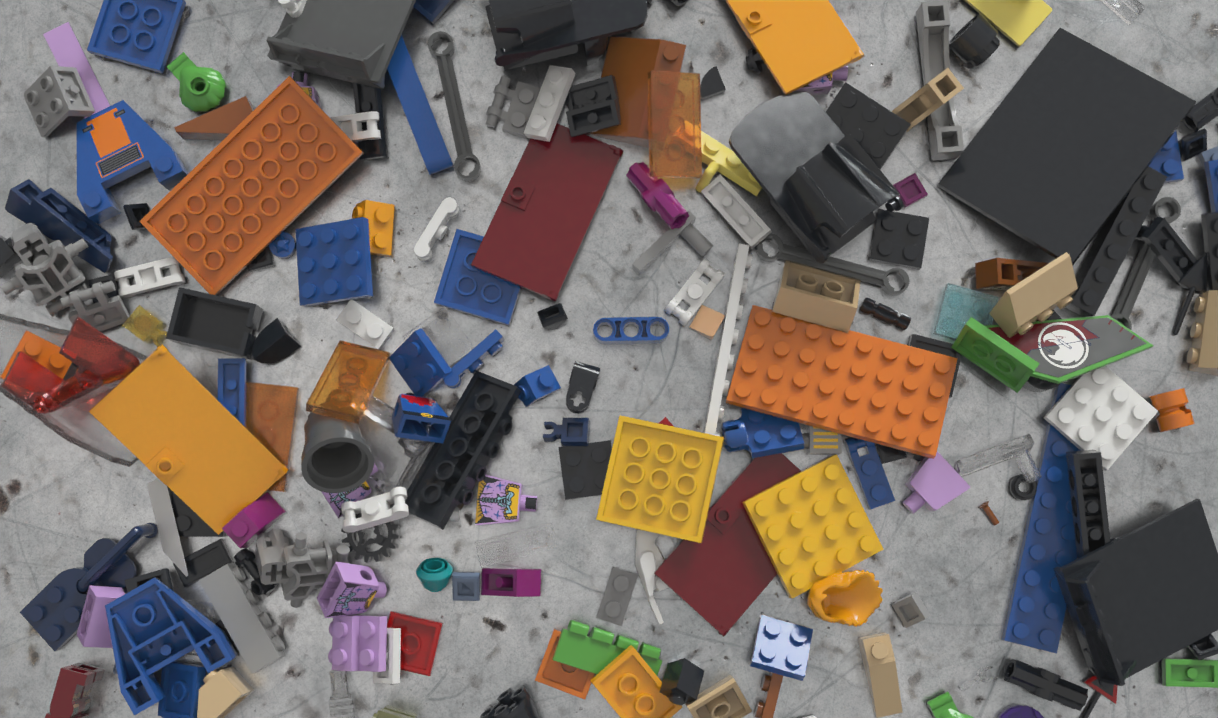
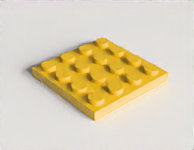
M619 415L596 520L702 543L724 437Z
M837 454L825 458L742 502L791 599L811 589L813 583L833 573L843 572L883 550Z

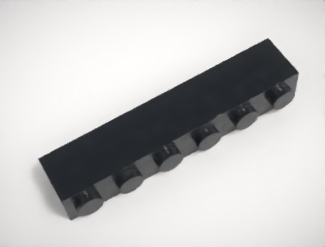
M1149 166L1099 231L1075 277L1078 289L1071 296L1073 301L1065 308L1082 317L1095 316L1167 176Z

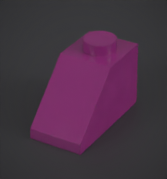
M267 492L242 509L222 530L239 548H248L257 540L260 533H264L286 511Z
M482 568L481 595L536 597L541 594V569Z

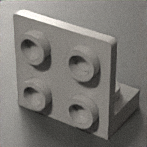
M49 66L24 92L25 101L41 137H48L68 116L90 117L95 112L79 73L74 67Z

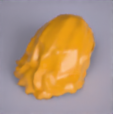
M864 570L838 572L813 583L808 593L807 605L814 616L823 621L857 627L868 621L867 618L874 613L875 609L880 607L883 590L878 587L879 580H875V575L872 572L869 573Z

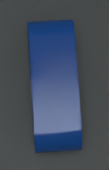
M662 317L601 318L596 321L593 327L595 340L604 345L658 344L665 341L669 333V324ZM655 324L661 325L664 328V334L658 337L652 335L650 332L651 326ZM602 325L611 327L612 334L609 337H601L597 332L599 327ZM627 325H634L639 332L634 337H628L624 333V328Z

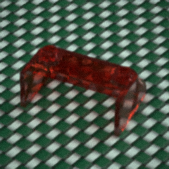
M77 317L59 351L61 355L79 366L75 376L65 381L20 351L17 353L1 387L32 406L35 411L42 414L52 413L87 402L117 386L140 365V362L134 355L83 319Z

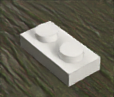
M354 300L348 302L336 319L378 350H381L395 330Z
M387 628L386 671L373 672V683H400L401 628Z

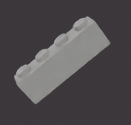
M234 563L226 564L202 578L199 582L251 674H254L286 656L283 651L285 645L278 635L274 636L270 629L272 622L265 612L261 613L257 606L259 599L252 589L248 590L243 580L246 577L242 569L238 566L235 567Z

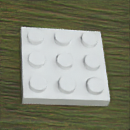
M1107 366L1079 376L1043 418L1081 451L1093 449L1101 452L1102 467L1106 471L1156 415L1158 410Z

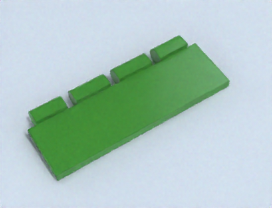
M570 620L567 629L562 628L552 660L598 674L630 645L637 651L639 642L618 635L613 645L614 633L593 627L588 637L589 625ZM642 643L639 654L658 676L662 660L659 659L661 649Z

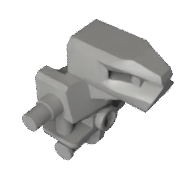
M28 223L12 233V246L21 260L14 264L16 276L0 286L5 295L24 287L35 296L37 305L42 306L59 295L62 298L69 296L67 291L85 280L83 272L78 270L72 259L79 252L89 247L83 238L67 246H64L60 240L48 244L46 237L32 223ZM83 283L82 286L77 288L76 290L83 291L89 288L85 283ZM60 299L45 306L52 317L64 309Z
M272 528L268 533H260L256 541L255 557L260 580L264 585L281 583L284 599L287 601L291 600L290 605L294 608L300 607L301 600L307 599L314 588L323 587L335 562L349 563L348 554L350 553V548L347 545H339L336 548L337 555H332L328 540L323 541V548L309 549L306 542L307 535L300 532L296 534L295 543L290 545L289 539L283 535V531Z

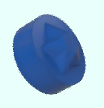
M282 232L269 244L270 251L278 258H289L296 251V240L289 233Z

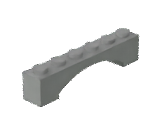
M948 0L922 2L916 11L924 86L946 68L950 69V17ZM952 97L927 116L932 161L957 159L964 152L962 126L959 124L954 98Z

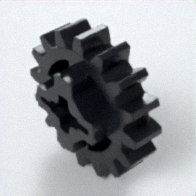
M361 513L356 514V519L362 517ZM392 521L385 523L388 529V537L383 533L382 526L384 524L373 526L376 538H370L368 541V534L365 533L366 529L356 531L359 537L358 544L355 542L354 532L348 533L341 529V532L347 533V537L342 539V543L350 544V552H356L354 559L358 560L363 555L364 562L369 563L371 556H373L374 560L379 562L380 554L389 557L388 549L397 548L393 543V539H400V535L394 534V530L400 526L392 524ZM378 544L382 546L379 550L367 551L371 545Z

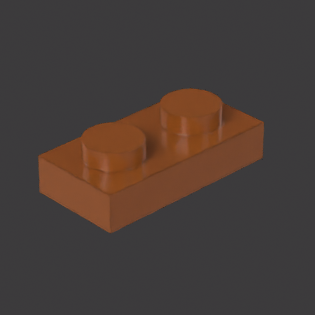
M769 672V675H764L761 690L765 691L763 701H758L754 717L773 718L783 675Z

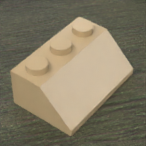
M1067 252L1008 289L989 314L1009 338L1017 333L1020 335L1025 334L1034 326L1033 322L1037 320L1040 322L1045 321L1054 313L1053 309L1059 307L1061 310L1073 301L1071 296L1078 287L1070 255Z
M785 260L772 312L848 333L858 308L861 281Z
M1209 290L1199 294L1194 303L1196 319L1190 330V336L1193 340L1192 347L1187 353V362L1189 363V371L1218 376V290Z

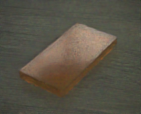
M650 71L648 72L650 177L699 179L702 177L700 74Z
M340 340L306 403V411L359 424L389 362L390 352Z
M246 382V429L289 469L299 388ZM289 470L268 490L286 492Z

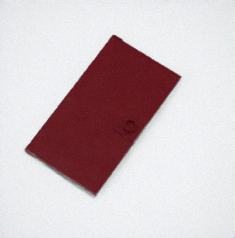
M558 123L555 126L550 142L530 138L471 266L539 294L549 300L556 301L624 151L621 148L609 145L585 134L571 137L569 128Z
M782 453L754 458L709 508L702 543L683 539L654 572L658 578L723 637L777 575L742 502L801 472Z

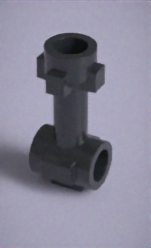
M247 548L240 550L234 556L235 564L239 568L245 567L254 580L251 582L252 591L256 595L263 593L266 595L272 592L278 583L268 585L261 583L258 567L253 561L256 558L255 554Z

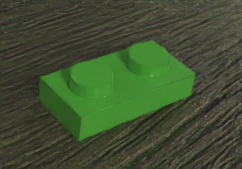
M1162 659V685L1218 688V660Z

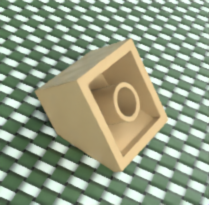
M233 666L225 669L221 667L218 670L211 671L203 679L205 684L199 689L197 718L226 717L254 689Z

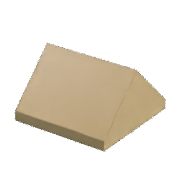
M731 675L698 694L697 700L685 703L693 718H742L752 712L738 684Z

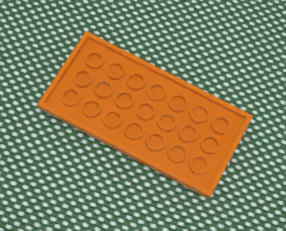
M289 76L139 222L209 294L218 295L364 152Z
M752 305L726 403L934 459L937 453L958 358L851 330L848 333L775 313L771 309Z

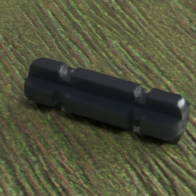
M870 298L863 300L860 307L862 312L866 314L872 313L873 317L891 325L894 323L896 324L895 327L902 330L908 328L911 321L910 316L903 313L900 315L898 311L881 303L876 304V301Z

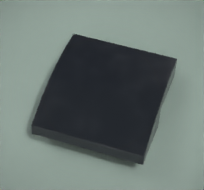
M610 75L570 87L566 98L568 106L566 115L571 137L621 125L615 76Z

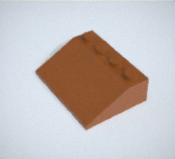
M610 37L601 78L610 75L615 76L621 125L591 132L588 135L663 151L686 45L662 39Z

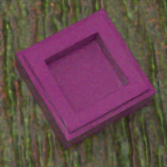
M916 173L893 185L901 194L899 197L903 202L904 209L928 195Z

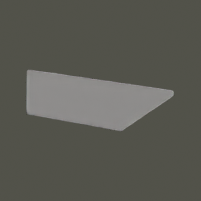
M158 478L148 483L147 486L162 550L187 577L188 571L168 487Z

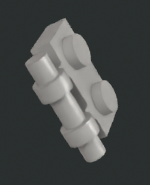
M501 76L499 84L495 85L493 91L495 96L492 105L488 107L486 115H488L486 125L495 128L497 120L504 121L503 132L527 139L524 130L541 88L518 81L514 91L508 88L511 79ZM505 98L512 100L508 112L501 110Z
M113 281L103 284L102 282L92 284V288L83 291H72L69 293V296L60 299L64 308L74 305L76 309L69 312L68 318L79 338L130 321V315L120 296L117 295L112 298L107 296V293L116 290ZM95 297L99 301L89 306H86L84 301Z

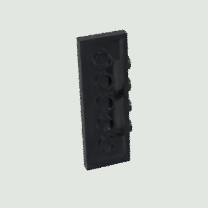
M479 371L474 373L449 417L451 423L444 442L434 443L407 490L405 504L408 505L409 515L443 530L455 508L461 510L464 505H468L472 501L474 486L477 481L480 482L485 478L488 461L490 458L497 456L502 436L508 435L512 429L511 420L513 418L509 415V412L521 393L517 386Z

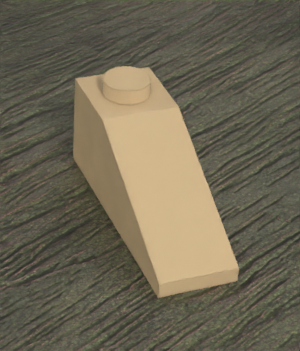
M882 632L859 637L858 642L875 717L879 718L902 713L896 662L889 634Z

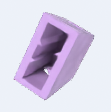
M937 451L934 459L925 457L906 481L905 485L912 494L903 501V504L912 514L917 512L923 505L929 511H936L967 491L970 486Z

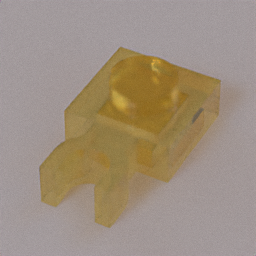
M141 305L135 309L122 325L143 342L150 336L157 347L162 345L158 341L159 337L167 335V331H161L157 328L162 321Z

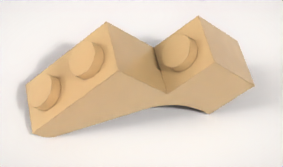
M946 68L892 110V112L911 124L908 129L909 131L964 88L950 69Z

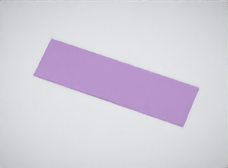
M69 22L44 33L43 35L58 65L77 69L95 112L93 114L109 107L110 104Z

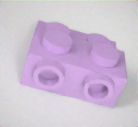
M346 615L333 617V621L329 625V633L332 636V649L328 654L329 662L332 663V670L386 671L387 616Z

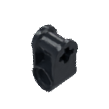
M577 361L574 362L566 395V405L570 412L581 414L587 410L598 380L599 367ZM577 395H581L582 401L585 403L574 406V401L571 398L575 399Z

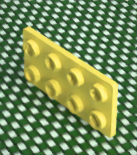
M964 0L1018 47L1027 40L1052 12V8L1043 0Z

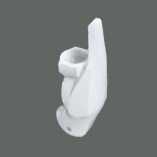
M637 529L635 566L659 624H663L664 621L653 596V590L658 592L669 588L654 574L657 568L664 562L663 555L655 544L658 536L662 537L663 535Z

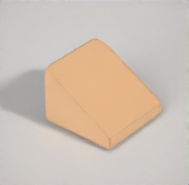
M702 305L689 328L712 340L725 315Z

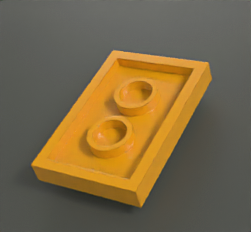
M632 645L590 680L620 718H671L682 708L681 705L670 702L667 696L660 693L662 681Z

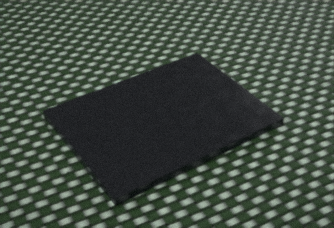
M1059 28L969 143L964 152L944 175L938 186L1057 259L1067 252L1071 257L1073 266L1193 109L1196 101L1070 32Z

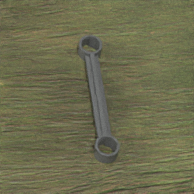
M439 31L429 37L428 48L431 56L437 60L457 152L454 169L462 181L471 182L480 176L481 165L471 149L452 62V56L455 51L453 39L448 33ZM446 39L448 46L442 51V54L432 50L435 41ZM464 160H472L476 163L474 170L469 173V176L462 175L458 171L460 163Z
M1164 197L1156 201L1150 209L1152 222L1157 217H1161L1158 213V207L1163 203L1169 205L1173 212L1172 217H1164L1169 224L1180 216L1181 207L1178 201L1171 197ZM1145 241L1142 244L1114 313L1110 315L1113 319L1120 320L1130 330L1132 329V324L1129 316L1155 257V253Z
M769 234L756 246L758 257L765 262H773L779 258L879 285L890 296L900 295L909 286V276L901 268H892L886 272L831 256L828 257L826 262L819 263L816 262L808 250L783 244L780 237L775 234ZM765 240L775 241L779 249L777 255L769 257L763 250V244L761 243ZM895 273L903 278L904 285L901 290L894 291V288L889 284V278H886L888 275Z

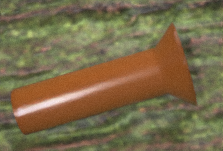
M986 501L979 508L984 510L995 526L999 521L988 506L989 501Z

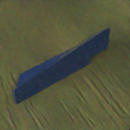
M28 179L10 189L5 206L7 212L26 224L32 223L36 225L43 235L53 241L60 240L64 246L73 244L83 238L89 247L79 252L77 256L104 273L109 270L113 255L110 252L111 235L90 220L83 212L52 188L42 192Z

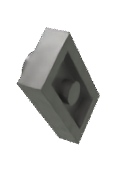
M612 567L596 618L622 626L638 577L637 574Z

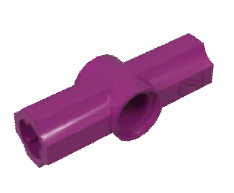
M636 162L629 167L626 176L641 193L640 196L653 212L656 211L671 229L682 227L686 223L689 214L677 201L666 182L662 178L658 179L644 162Z

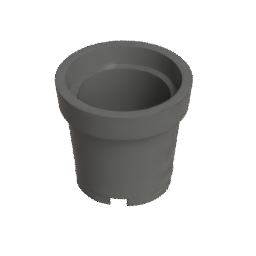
M325 404L315 408L310 412L308 420L304 424L305 447L301 456L302 475L311 487L326 493H342L357 488L368 479L374 467V458L370 446L362 436L356 414L346 406H344L345 409L336 407V404Z

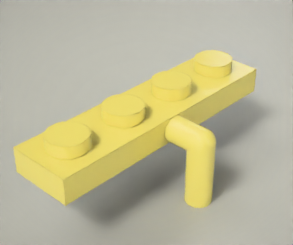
M684 120L670 140L672 143L708 165L696 186V190L699 193L709 185L716 172L721 173L756 197L762 190L760 184L732 150Z

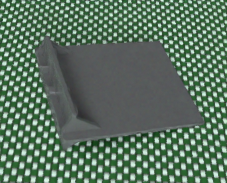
M307 0L299 17L293 18L286 12L278 32L274 36L267 38L266 41L270 48L267 56L271 60L278 61L292 69L384 89L385 72L416 0Z

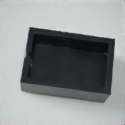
M179 287L166 339L174 343L251 360L253 343L256 340V336L252 335V331L258 332L263 309L257 304Z

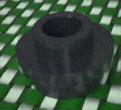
M1019 474L1011 480L1010 491L1016 499L1029 500L1034 497L1037 484L1033 477L1027 474ZM1021 482L1025 483L1027 486L1025 492H1021L1019 490V484Z

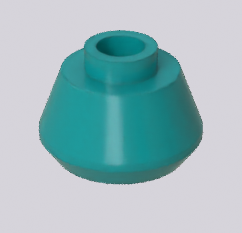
M442 558L426 559L416 569V575L422 586L431 592H439L445 588L453 572L452 565Z

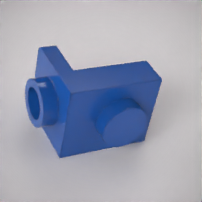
M549 365L523 376L514 384L521 390L518 398L524 403L525 407L561 388Z

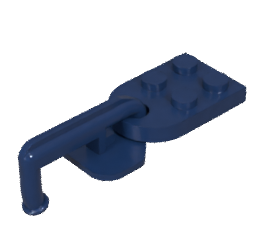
M154 523L135 526L118 543L110 538L97 540L84 554V568L76 567L59 573L20 611L22 616L54 652L60 650L77 633L89 585L121 587L124 589L126 587L125 580L136 576V566L126 553L142 537H155L158 532L157 526Z

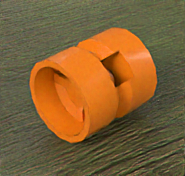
M1185 388L1150 396L1152 406L1159 412L1156 420L1160 432L1195 424L1191 410L1185 407L1188 403Z

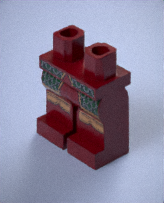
M76 663L61 668L50 704V712L46 713L45 718H89V714L85 712L91 705L89 696L93 683L102 680L105 670L83 663Z

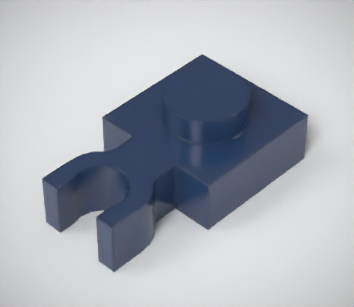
M563 418L562 425H557L554 422H544L545 429L554 430L551 434H543L545 442L561 439L562 446H588L589 418Z

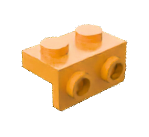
M364 200L356 204L353 209L352 219L361 217L368 219L371 255L391 256L395 206L393 204Z

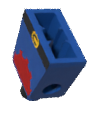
M413 393L400 394L392 413L394 433L399 438L443 443L451 423V419L434 399L415 396Z

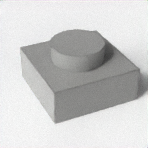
M917 592L892 604L906 628L930 616L929 611Z

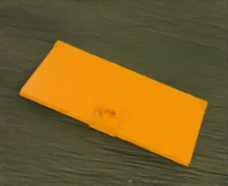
M725 0L739 25L753 43L785 95L864 57V53L829 0Z
M163 344L157 347L148 358L89 410L104 427L218 535L232 518L242 509L256 501L289 470Z

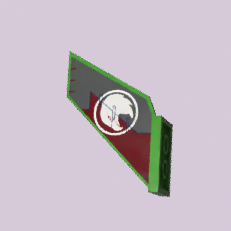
M1109 315L1046 320L1043 322L1035 321L1032 323L1034 326L1023 335L1017 333L1011 338L1005 334L999 325L984 326L970 317L951 348L1018 393L1030 376L1060 384L1150 349L1154 345Z

